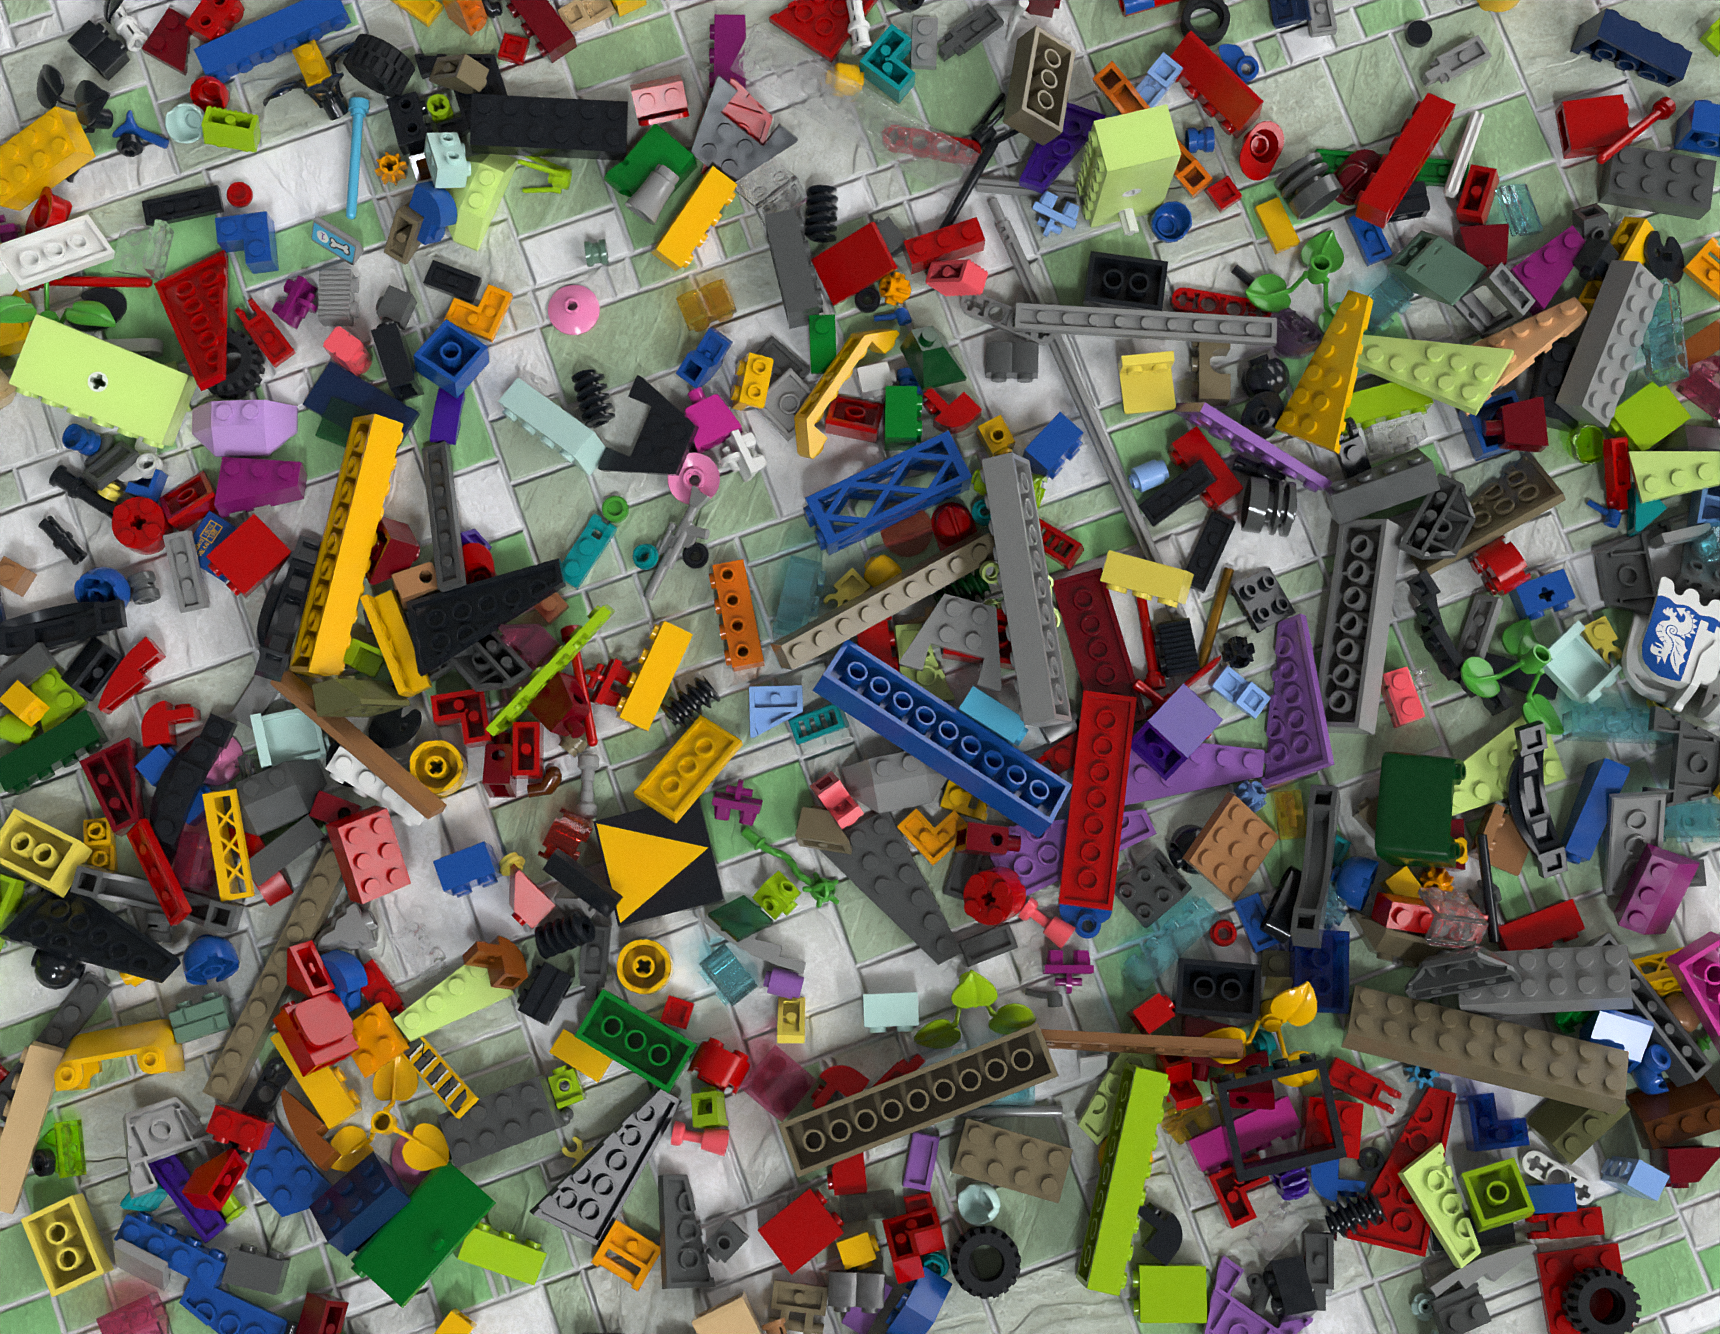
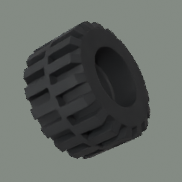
M359 34L343 60L345 68L355 79L371 90L388 97L401 95L415 72L414 65L404 53L385 40L369 34Z
M227 328L226 354H241V362L234 372L226 375V380L208 388V390L224 399L226 396L230 399H236L238 394L243 398L247 396L246 391L250 390L253 392L256 389L254 387L255 383H261L262 378L259 375L265 372V368L262 366L265 362L261 351L248 336L239 330L235 332L232 328Z
M982 1225L970 1228L966 1233L958 1237V1241L952 1247L953 1251L952 1255H950L952 1273L960 1287L974 1297L978 1296L981 1299L999 1297V1294L1007 1293L1011 1285L1014 1286L1017 1281V1275H1020L1021 1256L1019 1255V1250L1013 1240L1004 1231L996 1227ZM982 1245H990L996 1248L1002 1258L1000 1270L990 1278L976 1276L969 1266L971 1253Z
M1587 1267L1582 1269L1583 1273L1576 1272L1573 1274L1574 1281L1568 1280L1565 1284L1569 1287L1568 1292L1563 1291L1562 1297L1566 1298V1302L1562 1303V1309L1567 1310L1568 1313L1565 1314L1567 1321L1572 1322L1571 1326L1575 1330L1580 1331L1581 1334L1632 1333L1634 1330L1631 1326L1632 1323H1639L1640 1320L1639 1317H1636L1637 1311L1642 1312V1305L1636 1303L1641 1298L1639 1293L1633 1291L1636 1288L1634 1284L1627 1281V1277L1601 1267H1594V1269ZM1605 1287L1612 1295L1613 1308L1606 1318L1597 1321L1590 1312L1589 1302L1595 1291Z

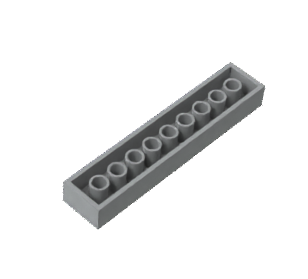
M1012 452L982 459L983 468L980 469V474L987 490L984 498L986 507L990 510L991 515L989 529L994 536L995 546L993 547V555L996 562H998L1000 571L997 574V580L1000 588L1003 589L1004 599H1002L1001 605L1004 614L1007 615L1006 635L1012 645L1010 661L1016 670L1017 678L1014 680V686L1017 694L1020 695V719L1024 721V725L1041 728L1072 722L1030 461Z

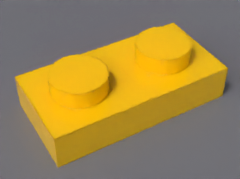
M315 39L292 50L308 87L331 76V72Z

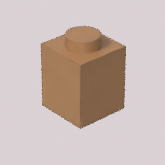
M3 556L0 561V585L24 597L37 574Z

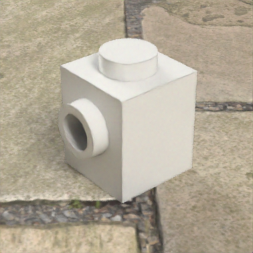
M888 362L857 368V379L862 400L874 398V400L885 399L886 386L897 384L894 369H889Z

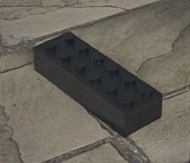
M472 94L470 147L472 153L624 161L627 156V101Z

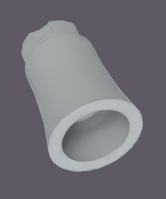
M658 164L640 188L625 202L626 207L642 220L655 225L661 210L674 191V186L679 181V177L666 166Z

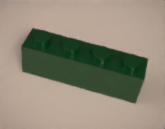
M84 710L1 757L0 783L4 791L16 795L23 794L32 788L31 785L39 780L45 781L55 775L54 771L61 767H70L79 761L78 758L84 754H93L102 749V744L109 740L95 714Z

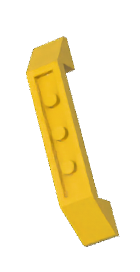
M882 328L856 332L850 335L794 416L797 454L801 457L814 459L822 452L824 443L828 438L814 426L815 423L822 419L824 410L837 397L839 388L844 381L850 378L857 362L866 355L867 348L875 353L886 354L895 345V340L900 334L897 330Z

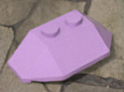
M269 400L210 401L192 409V434L215 457L269 456L290 437L298 433V407Z

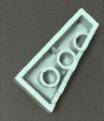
M517 378L498 400L504 408L502 413L512 422L518 420L522 423L521 427L532 436L536 434L544 445L551 450L554 448L566 461L575 464L587 475L590 476L600 464L606 447L595 432L520 378Z

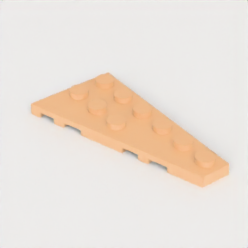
M1576 297L1570 298L1471 344L1473 346L1514 350V356L1491 393L1499 386H1506L1535 362L1534 358L1541 352L1547 353L1552 349V344L1557 339L1568 336L1588 320L1586 309ZM1491 393L1487 397L1486 401L1492 397ZM1463 411L1466 416L1470 415V413Z

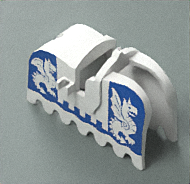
M1661 577L1650 616L1633 613L1632 624L1622 654L1621 665L1623 673L1631 687L1640 695L1649 700L1664 704L1665 707L1678 712L1682 711L1684 705L1690 700L1699 686L1705 688V693L1701 695L1698 703L1700 708L1697 717L1708 723L1713 721L1719 725L1720 600L1714 599L1707 606H1702L1696 590L1687 589L1682 595H1677L1674 591L1673 581L1667 577Z

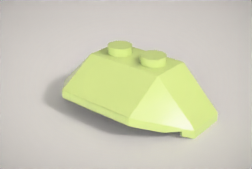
M478 154L467 157L466 161H470L471 176L467 177L466 187L446 188L454 199L457 208V222L454 225L448 226L455 243L478 252L518 164V159L508 155Z

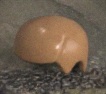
M1676 993L1664 998L1663 1002L1686 1032L1689 1034L1694 1031L1699 1025L1700 1020L1685 994Z

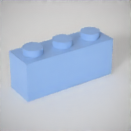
M1612 1156L1611 1159H1607L1601 1170L1603 1173L1601 1181L1628 1196L1658 1201L1670 1177L1640 1159Z

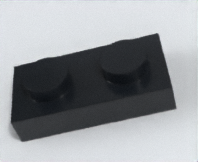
M433 260L423 284L426 287L473 304L482 279L476 275Z

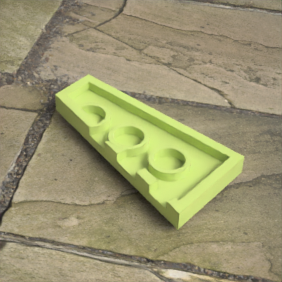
M1442 1142L1435 1143L1397 1174L1456 1268H1463L1477 1257L1481 1250L1470 1219L1465 1217L1461 1194L1456 1192L1451 1178L1454 1177L1450 1165L1446 1164L1443 1156L1445 1150Z

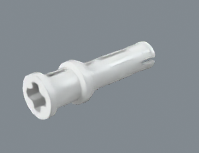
M99 0L104 7L105 0ZM120 5L112 16V20L115 23V31L118 35L123 36L129 51H138L142 48L148 37L145 33L140 32L137 27V21L134 17L127 15Z
M846 0L850 19L847 30L851 34L853 43L851 52L854 55H865L873 46V43L870 42V24L865 20L862 0Z

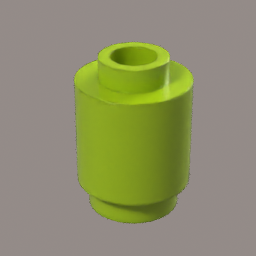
M11 713L0 716L1 739L22 746L38 736L39 727L33 725L31 728Z

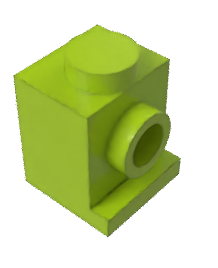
M565 1065L552 1070L553 1076L548 1077V1081L557 1109L587 1099L575 1068L568 1069V1066ZM564 1080L570 1084V1088L567 1091H562L560 1088V1084Z
M716 1087L700 1088V1093L691 1094L693 1127L704 1130L705 1128L729 1126L728 1120H726L724 1092L717 1091Z

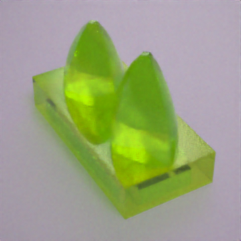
M81 1119L54 1123V1127L42 1138L46 1144L56 1148L57 1156H55L56 1168L54 1172L59 1174V1179L86 1175Z

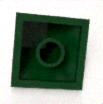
M933 325L910 330L900 346V350L922 390L958 383L967 379L945 336Z

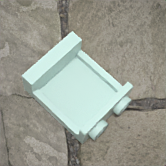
M1579 620L1568 627L1547 647L1551 654V661L1542 668L1577 707L1586 702L1589 704L1594 703L1602 695L1600 690L1603 687L1607 689L1618 680L1616 674L1622 669L1619 664L1611 668L1579 635L1585 629Z
M296 708L263 716L261 713L250 715L262 771L285 761L326 758V750L330 747L328 734H322L321 727L300 709Z

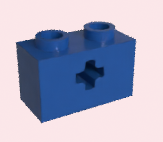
M1564 569L1527 581L1509 592L1519 620L1528 617L1530 621L1545 616L1544 611L1553 608L1555 613L1569 607L1568 602L1576 598ZM1545 594L1547 599H1540L1538 595Z

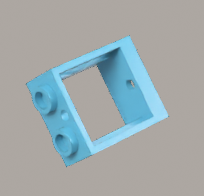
M974 686L958 709V711L1012 746L1015 744L1019 747L1029 730L1025 728L1024 721L1020 719L1019 714Z

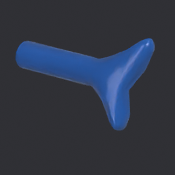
M131 110L126 114L125 123L112 134L113 138H118L123 134H134L164 149L169 145L168 139L137 126Z

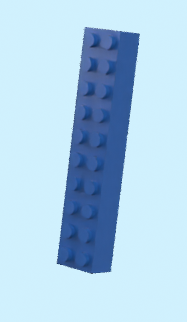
M849 639L843 642L812 690L1038 838L1053 823L1072 787V784Z

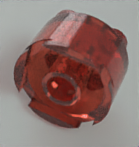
M561 807L559 812L564 815L562 819L555 818L542 844L547 848L545 852L540 850L538 856L549 860L553 852L559 848L577 862L581 852L577 851V848L581 841L585 843L588 841L593 831V828L589 827L591 821Z

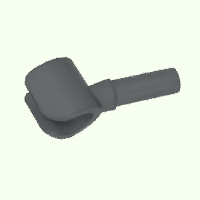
M1026 988L1025 995L1047 999L1048 1007H1062L1063 1005L1062 995L1058 992H1041Z

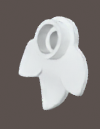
M139 436L135 443V450L138 451L140 456L137 458L136 463L117 477V479L128 483L135 482L141 478H152L155 469L162 470L163 467L162 461L156 455L157 448L143 443L144 437Z

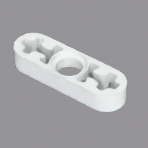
M1527 1150L1520 1155L1519 1167L1525 1174L1542 1184H1552L1550 1174L1553 1170L1558 1169L1564 1176L1562 1183L1572 1182L1575 1187L1580 1188L1583 1185L1585 1186L1583 1189L1587 1193L1585 1198L1579 1197L1577 1199L1578 1193L1575 1191L1577 1204L1587 1205L1593 1201L1595 1189L1590 1182L1538 1151ZM1536 1156L1535 1162L1542 1167H1546L1545 1170L1541 1171L1533 1167L1529 1169L1530 1164L1527 1162V1159Z

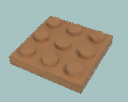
M1227 792L1183 856V859L1226 898L1235 902L1280 836L1236 795Z

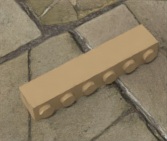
M33 1041L29 1047L25 1046L20 1058V1063H24L21 1074L16 1073L11 1089L16 1091L13 1100H8L3 1116L7 1117L5 1126L0 1127L1 1212L13 1214L18 1207L54 1093V1073L66 1051L65 1048Z

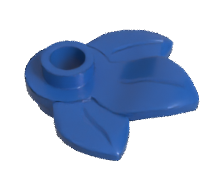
M1223 44L1219 46V54L1222 61L1245 84L1257 76L1259 65L1255 58L1245 56L1243 50L1237 45ZM1246 64L1250 67L1248 74L1242 72V65Z
M1059 904L1062 920L1076 927L1075 932L1085 939L1095 937L1101 929V923L1108 920L1112 914V911ZM1083 921H1090L1092 928L1085 930L1082 927Z

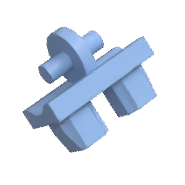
M1045 191L1039 202L1035 201L1032 209L1050 218L1047 221L1040 217L1037 225L1045 228L1043 236L1048 237L1050 231L1060 235L1063 229L1055 225V221L1075 229L1080 207L1067 201L1062 213L1053 210L1058 196Z

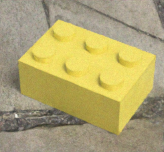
M1109 550L1100 581L1107 583V589L1126 594L1127 590H1132V596L1152 601L1153 596L1158 597V603L1177 608L1178 603L1186 604L1194 574L1186 570Z
M15 808L0 830V866L64 898L73 883L77 865L85 864L93 852L80 840Z
M83 1193L71 1195L20 1219L52 1297L64 1294L114 1270Z

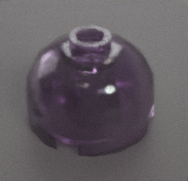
M1282 309L1275 316L1277 318V343L1272 347L1275 354L1281 358L1300 360L1311 355L1322 341L1319 340L1322 335L1309 318L1304 315L1301 319L1294 316L1296 311L1292 309Z

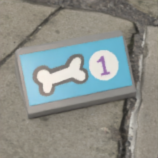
M315 216L311 234L312 241L349 264L354 265L364 252L360 242L319 216Z

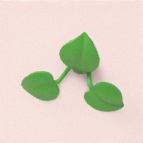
M1333 230L1315 236L1304 245L1300 258L1308 269L1303 272L1302 276L1290 288L1286 289V282L1281 277L1275 274H1265L1256 278L1246 289L1245 295L1248 300L1263 311L1277 313L1286 310L1290 306L1291 299L1288 294L1292 293L1305 279L1308 278L1309 282L1315 285L1322 283L1323 302L1326 312L1320 314L1318 327L1325 334L1342 303L1337 302L1331 308L1328 304V283L1330 279L1327 276L1329 273L1339 270L1344 262L1343 251L1336 240Z
M49 282L44 283L45 311L41 312V316L62 324L67 319L72 323L81 325L116 327L115 320L109 309L104 304L96 301H77L73 304L72 308H66L61 319H59L54 311H50ZM17 296L0 297V323H25L34 320L37 310L32 303L26 304L23 298Z
M1529 619L1511 624L1501 635L1504 649L1509 654L1517 656L1518 660H1520L1518 663L1494 675L1491 665L1480 657H1470L1463 662L1460 673L1464 684L1471 692L1483 698H1491L1498 694L1500 686L1496 680L1519 667L1526 674H1536L1525 696L1527 702L1521 708L1523 718L1527 724L1537 720L1543 722L1546 734L1561 735L1565 732L1551 703L1540 694L1532 696L1540 676L1545 673L1542 668L1551 661V654L1546 647L1539 645Z

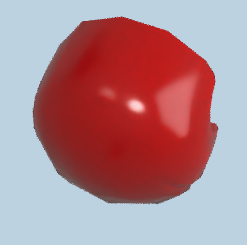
M206 75L200 76L191 84L189 92L191 100L204 113L208 106L216 107L217 109L221 107L222 110L227 108L230 98L229 92L221 81L213 76Z

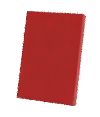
M875 222L868 223L811 259L833 306L839 305L898 269Z

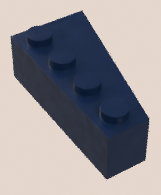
M1608 8L1579 25L1570 51L1578 55L1581 51L1592 54L1591 59L1600 63L1602 59L1616 63L1615 68L1622 71L1636 70L1639 77L1666 87H1671L1684 79L1693 53L1685 49L1683 45L1673 43L1664 38L1660 33L1650 31L1642 27L1639 22L1629 20L1621 16L1616 10Z

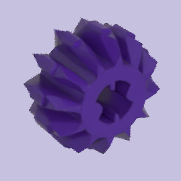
M1305 1167L1270 1175L1277 1194L1285 1201L1297 1200L1309 1193V1176L1305 1171Z

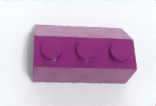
M1647 843L1613 912L1618 926L1643 935L1665 934L1700 863Z

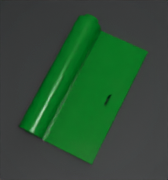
M450 1162L445 1166L432 1169L409 1194L411 1201L380 1227L351 1259L354 1263L351 1269L362 1279L367 1275L402 1308L407 1305L496 1204L491 1197Z

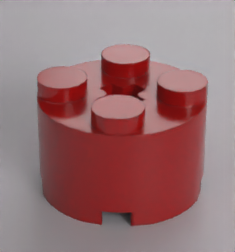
M133 497L117 505L113 510L112 531L114 536L121 544L138 554L152 555L160 552L165 548L163 535L172 534L174 531V527L167 521L163 508L152 499Z
M1503 535L1474 551L1473 560L1470 561V565L1475 573H1482L1487 582L1484 585L1492 596L1496 594L1504 596L1531 579V574L1525 575L1523 570L1528 567L1524 558L1511 541L1507 544L1502 541L1505 538Z
M997 866L972 875L966 883L963 894L966 914L984 925H996L1018 914L1025 905L1026 889L1018 879L1017 873L1010 868Z
M712 1037L709 1038L708 1042L702 1041L687 1072L692 1074L693 1070L699 1073L697 1079L723 1092L727 1087L733 1089L731 1095L736 1096L751 1066L747 1062L749 1056L735 1049L733 1053L723 1049L725 1044Z

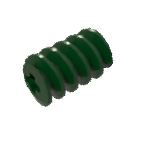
M980 568L974 570V576L970 572L965 575V580L961 577L955 581V584L952 582L945 586V588L943 587L934 592L933 596L936 604L939 603L944 594L976 602L975 596L978 595L984 601L985 592L988 591L991 594L988 583L981 578Z

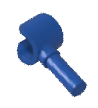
M899 308L890 314L874 315L875 322L897 319L899 326H905L912 322L906 308Z
M1591 499L1586 505L1606 516L1604 521L1606 526L1610 528L1618 527L1622 517L1620 511L1615 509L1608 510Z

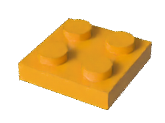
M382 1002L375 1004L353 1020V1030L351 1033L359 1049L351 1056L364 1078L372 1076L410 1048Z

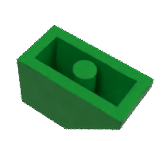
M835 314L809 315L811 374H824L836 357Z

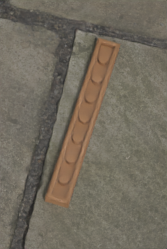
M292 671L284 672L281 682L271 680L270 684L426 819H430L444 811L447 804L345 717H317L313 689Z
M1041 1029L1048 1049L1242 1059L1244 1056L1243 1041L1240 1039Z

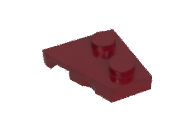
M169 7L141 49L147 55L186 76L188 71L186 62L187 54H190L191 44L189 38L191 33L185 26V23L189 18Z

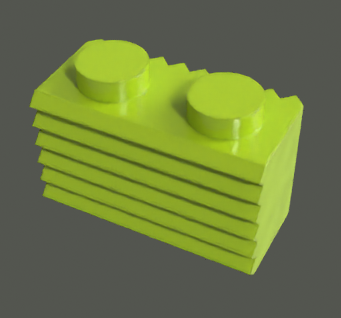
M208 106L206 108L201 125L204 144L238 149L244 152H257L261 139L259 116L257 114L242 113L241 111L237 112L231 109L227 111L226 108L222 110L221 107L217 109L216 107Z

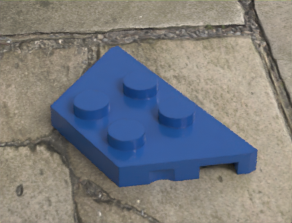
M276 1123L266 1149L255 1151L246 1174V1178L281 1217L310 1209L309 1206L333 1186Z

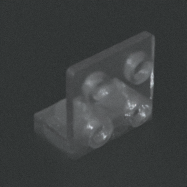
M774 157L742 177L736 183L738 185L735 188V192L755 208L764 227V215L794 208L796 210L808 198L798 177Z
M155 219L154 227L123 222L111 269L118 273L162 280L174 231L166 221Z
M1431 887L1430 889L1419 888L1417 893L1435 915L1425 937L1429 945L1464 949L1471 945H1480L1489 923L1466 893L1458 890L1454 892L1443 891L1436 887Z

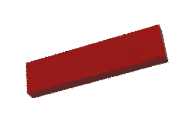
M140 819L126 835L171 926L179 925L192 912V909L148 819Z

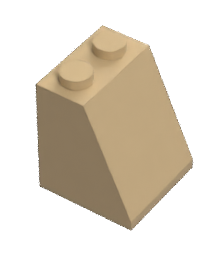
M745 1291L695 1315L691 1321L697 1334H764Z

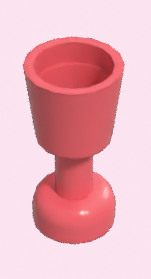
M1031 897L1017 917L1023 921L1032 918L1045 928L1043 934L1061 949L1076 927L1056 916L1051 920L1036 909L1038 902Z
M675 1121L671 1145L680 1146L683 1140L700 1143L702 1150L725 1156L730 1130L705 1128L702 1133L686 1130L684 1122Z

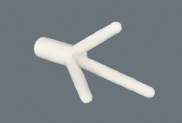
M1019 0L1016 6H992L994 10L1013 12L1014 17L1008 30L1006 41L1011 40L1019 17L1022 15L1027 19L1031 17L1025 11L1029 5L1028 0Z

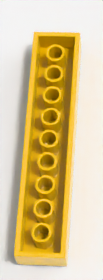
M377 414L353 418L288 671L319 679L330 675L341 676L344 671L345 662L343 660L345 652L351 644L350 632L352 624L356 622L358 617V610L356 608L360 597L364 593L365 586L363 581L365 573L368 572L371 565V559L369 558L371 549L377 542L378 535L376 530L378 522L381 521L384 514V508L382 507L384 498L390 490L389 479L397 463V457L395 456L397 447L403 439V423Z

